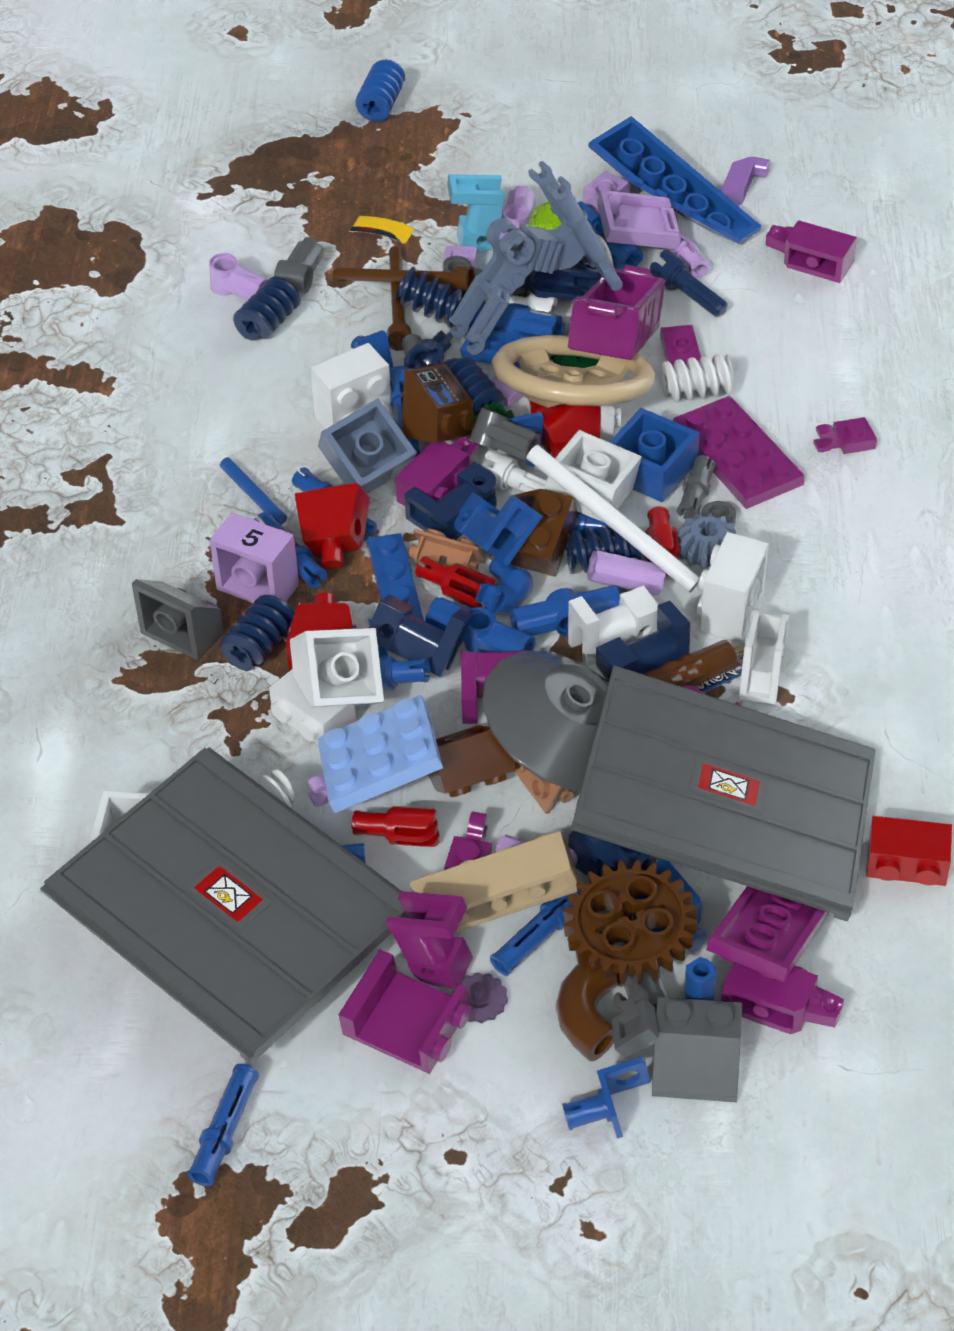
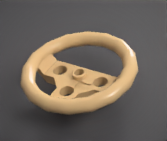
M541 335L520 338L501 346L492 359V367L499 381L516 392L523 394L527 399L545 407L564 404L573 406H606L627 403L647 394L656 379V373L649 361L637 353L632 360L570 350L567 348L569 335ZM548 355L578 356L599 361L597 365L587 368L568 367L551 362ZM514 362H519L521 370L514 366ZM627 372L633 374V378L622 382Z

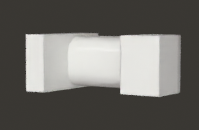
M644 585L620 594L618 606L598 614L592 611L582 596L570 600L568 644L571 648L582 644V663L586 666L595 664L596 647L618 637L625 644H628L657 631L658 603Z
M759 609L752 610L749 637L746 639L739 700L776 705L782 656L784 657L787 640L789 613H782L781 616L760 613Z

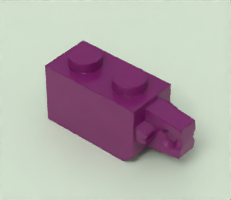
M798 220L794 227L772 225L766 234L765 245L785 254L784 264L787 268L841 283L854 262L857 237Z
M463 436L451 445L444 441L439 443L431 442L395 476L397 502L405 506L404 494L413 487L433 500H439L457 486V474L472 464L479 455V444Z
M733 962L722 986L721 1001L742 1003V1018L788 1034L802 1031L805 1021L835 1028L844 1004L843 998L817 986L818 975L810 973L799 966H794L786 980L782 982L775 978L764 977L758 971Z

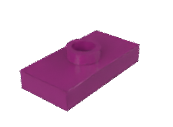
M693 325L660 328V338L666 361L671 363L672 367L675 360L678 359L683 360L686 365L688 358L694 357L699 363L701 355Z

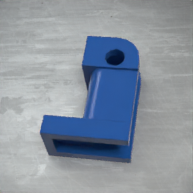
M472 492L460 509V514L454 522V527L479 547L508 566L543 516L512 494L499 511L486 500Z

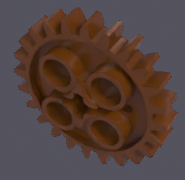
M620 860L617 871H612L609 866L604 864L601 877L590 871L588 873L589 885L577 882V895H568L569 908H565L563 911L564 921L566 922L563 923L565 937H568L569 951L576 952L578 963L588 961L589 973L592 974L599 968H603V978L606 981L613 973H618L620 983L624 984L628 975L634 974L637 983L641 984L643 973L649 972L657 980L659 979V967L662 966L664 969L672 972V958L684 961L685 948H693L694 946L693 934H697V920H695L697 919L696 905H692L691 891L684 892L682 879L672 882L669 869L661 875H657L655 863H652L646 871L641 870L640 860L635 861L632 869H627L623 860ZM639 896L648 897L643 900L634 899ZM603 910L610 911L607 914H597V912ZM655 928H662V929H664V930L661 931V932H652V931H650V930L655 929ZM619 942L626 943V945L621 947L612 946Z

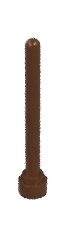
M392 246L389 249L390 269L402 270V254L398 246ZM390 282L392 324L388 327L386 333L389 347L395 351H403L402 339L406 335L412 334V329L405 323V309L401 306V297L394 301L400 283Z
M459 265L451 271H415L416 278H419L423 272H426V283L428 284L437 277L439 278L438 284H446L448 282L452 288H456V290L461 288L465 292H467L476 277L474 267ZM335 268L332 275L334 279L344 281L401 283L404 275L409 270Z

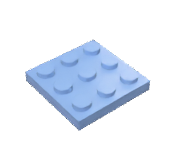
M422 695L411 699H403L390 708L378 713L367 714L359 721L342 728L331 729L325 735L317 738L328 800L334 813L443 769L428 708Z

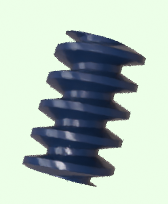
M412 266L404 275L394 301L401 297V306L403 307L409 306L413 301L412 310L418 313L424 307V317L430 318L436 312L435 320L437 323H442L447 318V327L453 328L454 325L449 321V318L454 314L462 300V289L458 288L452 295L450 294V283L448 282L442 289H439V278L437 277L428 284L426 283L427 273L423 272L419 278H416V267Z
M278 276L271 277L236 311L233 316L236 329L245 339L251 341L258 338L267 339L272 334V331H275L279 324L285 321L286 316H290L293 309H296L301 304L299 293L285 279Z
M462 357L459 359L452 358L444 362L473 400L474 416L487 403L489 405L495 402L502 404L503 394L501 390L496 388L495 383L489 379L487 374L483 373L481 367L476 365L474 359Z
M606 526L599 528L597 536L592 528H586L583 538L578 529H573L570 539L568 540L567 538L566 540L570 574L575 573L576 565L579 563L584 572L587 573L590 557L593 551L597 550L629 558L636 557L638 560H642V553L613 529L610 535Z
M259 596L254 601V604L246 610V613L238 619L237 623L230 628L229 633L223 636L220 642L221 652L235 667L246 672L252 670L253 665L263 663L265 655L270 654L273 646L279 644L281 637L288 633L295 612L286 602L276 596Z

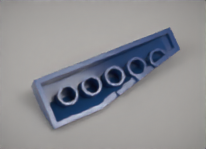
M632 116L596 137L588 144L591 150L631 184L653 196L669 198L671 208L675 212L714 234L740 244L761 229V225Z

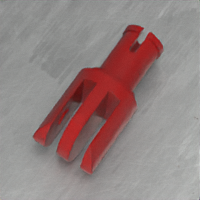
M661 506L651 508L647 514L649 527L645 530V533L679 560L678 532L675 527L670 525L669 511Z
M423 556L419 560L425 564V567L417 564L415 570L417 577L441 586L444 596L471 608L483 607L481 603L475 602L480 584L486 583L494 586L496 584L495 579L464 565L455 563L448 567L427 556Z
M392 806L387 813L355 810L352 816L351 828L353 829V835L385 836L391 845L436 847L440 843L436 809Z

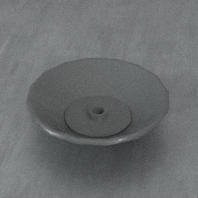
M522 651L501 659L485 678L482 706L492 734L514 761L539 779L569 790H581L609 681L585 664L554 652Z

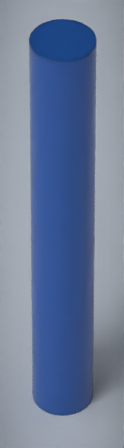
M229 457L224 458L220 462V468L263 512H270L280 525L286 522L287 515Z

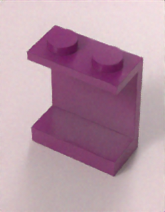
M379 949L338 1016L343 1035L430 1074L437 1061L443 1062L451 1048V1038L457 1027L462 1029L467 1023L471 1013V1006L468 1001L467 987L459 984L453 995H448L397 972L394 955Z

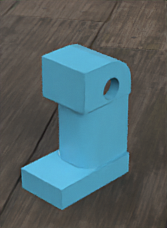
M448 174L447 187L451 204H468L467 215L459 216L457 230L459 246L477 247V251L493 249L492 245L487 240L485 241L484 236H486L489 225L494 220L502 217L505 191L500 190L501 175Z

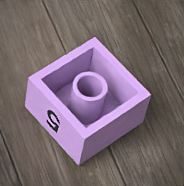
M231 513L210 538L217 590L254 603L261 595L276 596L286 602L299 586L293 534L257 522L252 518Z

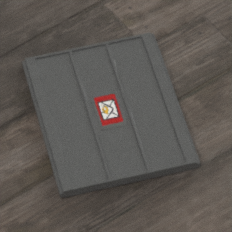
M613 665L570 830L834 914V918L848 922L854 904L876 750Z
M204 747L44 881L45 885L40 888L41 892L231 1045L250 1064L266 1052L391 934L385 924L388 916L408 918L398 899L401 892L399 888L210 747L207 749Z

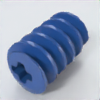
M383 59L372 65L355 99L357 110L365 119L372 122H382L387 119L402 89L403 82L406 80L405 72L398 63Z

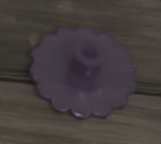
M480 973L464 976L461 985L467 987L468 1001L471 1006L468 1022L477 1021L482 1024L487 1020H495L498 1014L504 1012V1006L508 1003V997L506 996L507 988L501 985L500 979L493 978L491 974L482 975Z

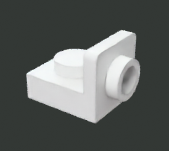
M615 404L601 406L600 439L609 442L631 419L621 418V407H615Z

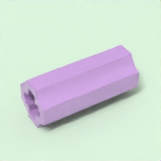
M597 550L593 551L590 557L587 578L589 581L611 586L616 585V587L629 590L644 585L650 594L659 595L663 588L666 573L654 563Z

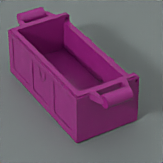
M625 265L623 269L615 270L623 282V286L620 290L613 291L604 277L601 276V279L586 294L573 299L567 348L632 360L660 326L666 280L653 277L651 269Z

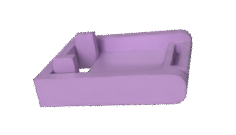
M600 190L597 206L606 242L667 249L679 247L681 243L679 229L669 198ZM612 214H617L615 219H613Z

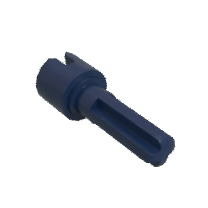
M667 249L660 252L661 259L666 262L663 267L657 262L651 263L649 268L651 269V274L653 277L666 280L665 287L667 289L673 290L678 288L714 317H719L726 312L727 301L689 273V265Z
M441 330L431 339L419 341L408 352L406 365H412L413 368L443 363L444 353L451 346L452 334L450 332L445 334Z

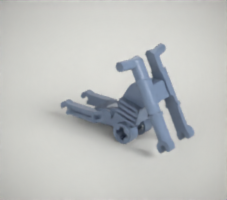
M543 161L539 162V167L542 169L541 173L538 174L533 169H530L528 173L530 178L538 183L551 205L552 213L558 216L562 224L552 230L526 226L524 224H521L520 229H518L508 219L499 218L489 225L486 238L493 247V255L483 271L476 275L454 314L449 318V321L454 326H457L449 330L452 336L460 338L466 334V338L471 343H474L473 345L466 346V350L471 355H477L483 351L485 341L509 304L510 296L518 287L524 284L525 278L532 270L552 274L555 270L571 268L581 260L589 263L593 268L596 267L613 291H618L623 286V282L606 256L605 248L587 220L588 215L586 211H582L573 196L571 184L562 176L558 177L557 182L551 167ZM500 232L506 233L503 238H498ZM488 295L489 299L487 300L486 304L484 305L483 309L481 310L480 314L478 315L477 319L472 325L470 331L467 333L470 322L472 321L481 304Z

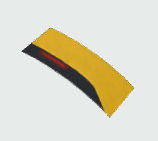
M359 216L349 232L377 234L406 244L415 228L390 219Z

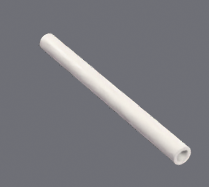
M538 444L530 450L526 457L530 462L688 592L693 591L699 584V576Z

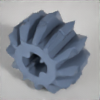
M712 512L709 516L703 517L697 513L694 519H685L680 532H678L680 557L687 559L690 567L698 564L704 570L707 566H711L710 558L714 546L722 544L727 532L736 534L734 524L727 523L725 516L715 518Z

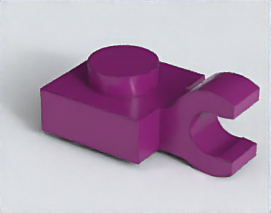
M865 417L833 422V427L829 424L816 426L815 430L820 439L813 440V444L818 452H827L834 448H841L843 454L876 448L877 438Z
M471 812L466 838L453 837L444 870L458 866L464 861L475 860L492 854V843L484 842L488 826L485 825L487 814Z

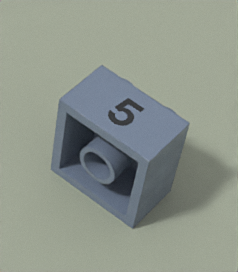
M379 398L323 430L318 443L319 449L344 485L358 482L366 494L395 478L417 455V452Z

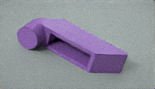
M747 157L733 162L721 192L737 206L743 204L754 176L767 177L770 160Z

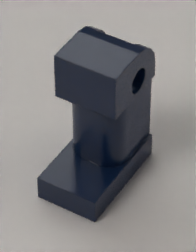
M580 260L575 266L555 270L552 274L532 270L525 278L523 285L539 298L574 299L577 296L582 297L601 279V274L596 267L593 268L589 263Z
M473 462L457 474V486L437 501L413 487L404 494L406 519L425 532L427 529H434L443 533L446 538L457 540L463 534L456 530L454 522L460 514V509L472 492L495 508L497 507L495 496L496 477L477 462Z
M392 595L381 600L369 627L376 628L378 646L406 660L426 658L430 665V672L441 677L445 669L449 670L474 614L460 608L451 615L447 627L443 631L411 615L414 606Z
M670 600L658 605L657 631L628 644H625L618 637L596 647L597 669L609 681L613 665L643 674L663 665L667 661L676 660L684 654H689L690 622Z

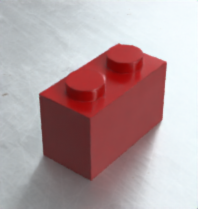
M872 816L868 839L866 877L879 878L885 881L897 880L923 885L946 886L951 864L952 824Z

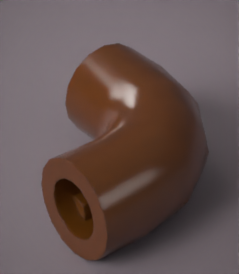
M588 961L578 963L562 981L555 1006L561 1031L573 1047L587 1060L592 1062L602 1057L614 1043L612 1024L599 1013L597 1005L603 996L616 987L618 982L615 973L607 981L604 980L603 968H599L592 974L589 973Z

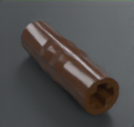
M721 640L693 653L684 654L676 660L667 661L663 665L643 673V675L680 687L699 686L709 679L735 669L738 660L736 652L729 641Z

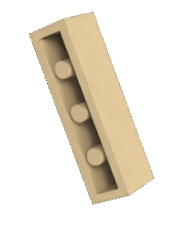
M561 831L552 834L541 835L534 840L514 847H505L496 853L475 860L464 861L458 866L437 873L426 874L422 878L409 882L411 892L462 896L467 909L456 932L575 893L577 892L576 883L579 880L571 851Z

